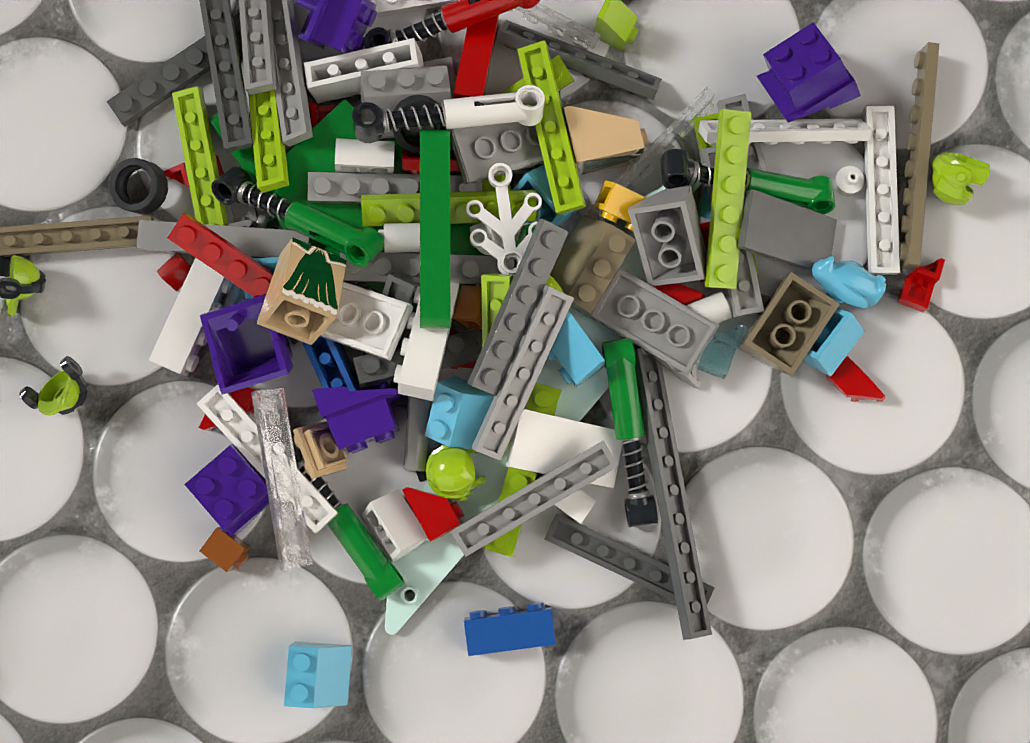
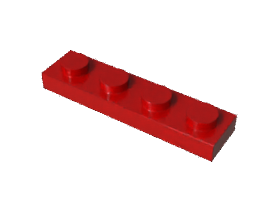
M186 212L182 214L167 239L251 296L257 297L267 294L274 272Z

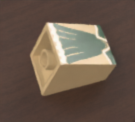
M574 106L564 107L563 113L579 176L639 163L642 154L645 153L644 146L648 145L646 131L644 128L640 129L638 120Z
M292 238L280 253L257 324L312 345L338 315L347 260L312 246L305 241Z

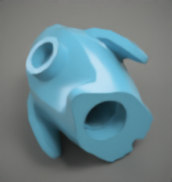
M830 256L826 259L818 260L812 267L813 277L829 294L830 298L838 303L845 302L860 308L874 306L886 289L885 277L869 273L861 264L852 260L834 262V256Z

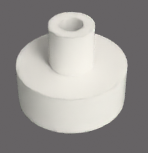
M854 166L843 167L836 173L833 179L835 190L844 196L854 195L864 184L863 173Z

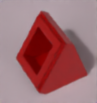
M176 252L157 270V273L161 279L177 292L183 286L191 265Z

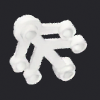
M496 163L489 170L488 180L496 189L500 220L484 209L483 204L478 200L468 202L466 214L471 219L480 220L501 236L504 249L488 239L487 233L482 229L472 231L470 243L475 248H483L496 258L501 274L514 276L533 233L531 230L537 225L538 221L530 224L528 235L517 248L514 236L532 212L540 209L542 199L537 193H529L524 199L523 206L512 219L507 187L512 179V171L508 165ZM497 173H502L505 176V180L498 182L494 176ZM535 198L538 201V205L531 207L528 205L527 200ZM470 206H479L480 212L472 214L469 211ZM475 234H482L484 241L476 243L473 240V236ZM507 260H516L517 267L514 269L509 268L506 264Z

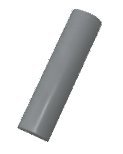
M408 396L404 453L405 471L426 472L429 438L425 436L431 412L430 400Z

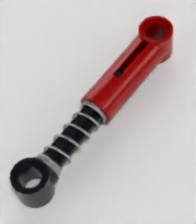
M456 0L442 6L441 14L436 16L432 14V17L426 20L421 18V22L416 24L411 22V26L406 28L401 26V30L390 29L386 31L381 27L371 29L365 35L364 47L368 49L412 38L415 39L416 43L419 40L425 42L427 37L432 36L435 38L439 32L447 33V30L455 33L517 7L523 9L533 8L540 0Z

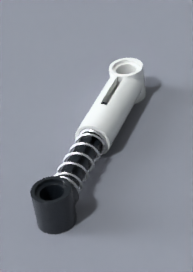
M526 85L513 93L443 100L441 106L435 104L434 107L427 108L423 105L420 109H415L411 106L410 110H402L401 107L398 111L381 110L372 102H364L357 105L352 112L354 133L359 141L374 143L381 139L382 135H385L384 132L392 131L391 129H395L397 132L399 128L410 130L411 127L418 126L422 129V126L430 125L433 128L436 124H442L443 127L446 126V129L519 122L525 126H533L538 124L543 117L545 95L539 87ZM368 121L373 122L371 124H363L364 122Z

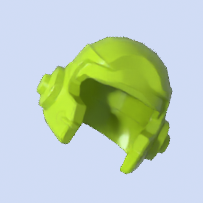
M943 152L937 155L932 162V184L934 187L932 191L944 203L955 206L965 205L974 197L973 189L968 185L984 184L990 175V164L966 155Z
M442 445L434 450L426 463V477L431 489L437 495L444 498L459 500V502L468 500V497L472 495V490L487 480L485 476L475 479V468L470 453L477 454V451L467 448L448 447L446 445Z

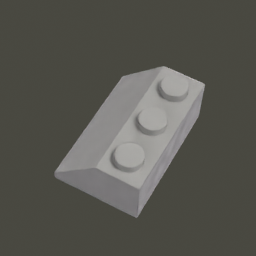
M447 66L361 71L360 93L362 103L372 102L381 110L389 109L393 111L401 100L412 95L431 97L440 106L443 100L451 99ZM430 125L422 126V129L436 128V125L433 128ZM418 126L411 127L410 130L403 128L404 133L408 137L420 136V128ZM393 131L384 132L385 135L381 137V139L395 138Z
M691 186L662 190L628 208L647 283L650 286L705 279L707 250Z

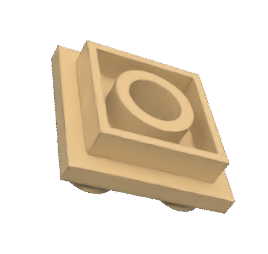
M327 421L298 427L293 430L295 434L294 442L301 450L305 461V471L311 476V479L348 468L346 462L349 460L345 450L338 449Z

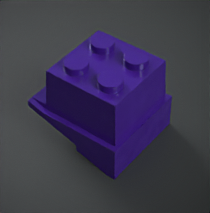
M295 0L296 4L310 10L298 38L324 49V46H328L344 54L363 49L365 31L368 26H372L377 15V11H375L377 5L370 0Z
M814 22L763 54L769 71L757 75V78L788 123L827 107L832 109L861 96L855 79Z
M266 294L200 315L213 359L211 362L222 395L288 375L294 367L291 360L293 352L286 335L257 324Z
M387 382L375 385L376 389L349 391L348 387L317 388L312 390L322 418H326L338 449L352 454L367 449L368 442L375 440L376 443L379 442L380 444L395 438L394 433L400 431L391 402L404 398L403 395L398 394L396 388L389 389Z
M233 443L184 484L223 530H226L230 536H237L279 496V493Z

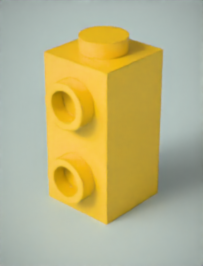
M605 180L593 207L602 211L601 217L616 223L617 219L625 221L624 227L633 231L628 208L646 199V197L617 183Z

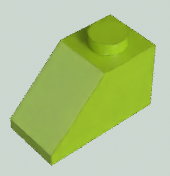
M605 0L597 16L593 38L624 51L627 43L632 45L638 34L639 29L635 27L638 17L621 0Z

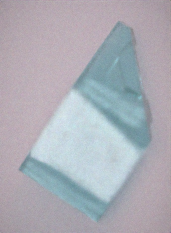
M739 325L733 330L715 335L705 348L698 369L725 379L734 353L739 347L745 326Z

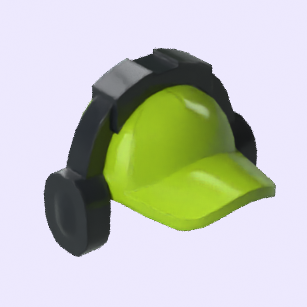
M13 255L12 258L0 256V276L9 277L0 279V297L6 299L8 306L7 314L15 316L19 300L30 298L35 293H42L44 291L46 275L26 258Z
M66 356L60 361L62 370L50 378L42 386L39 393L28 386L20 390L19 395L25 404L32 409L38 408L43 415H55L57 413L65 415L74 412L77 407L83 405L88 392L82 376L83 371L80 365L70 356Z

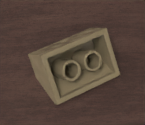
M585 214L557 257L550 276L559 284L563 293L574 298L571 307L588 317L595 309L636 239L612 224Z
M790 272L782 279L764 306V312L758 315L738 345V348L759 362L793 376L840 304L793 272Z

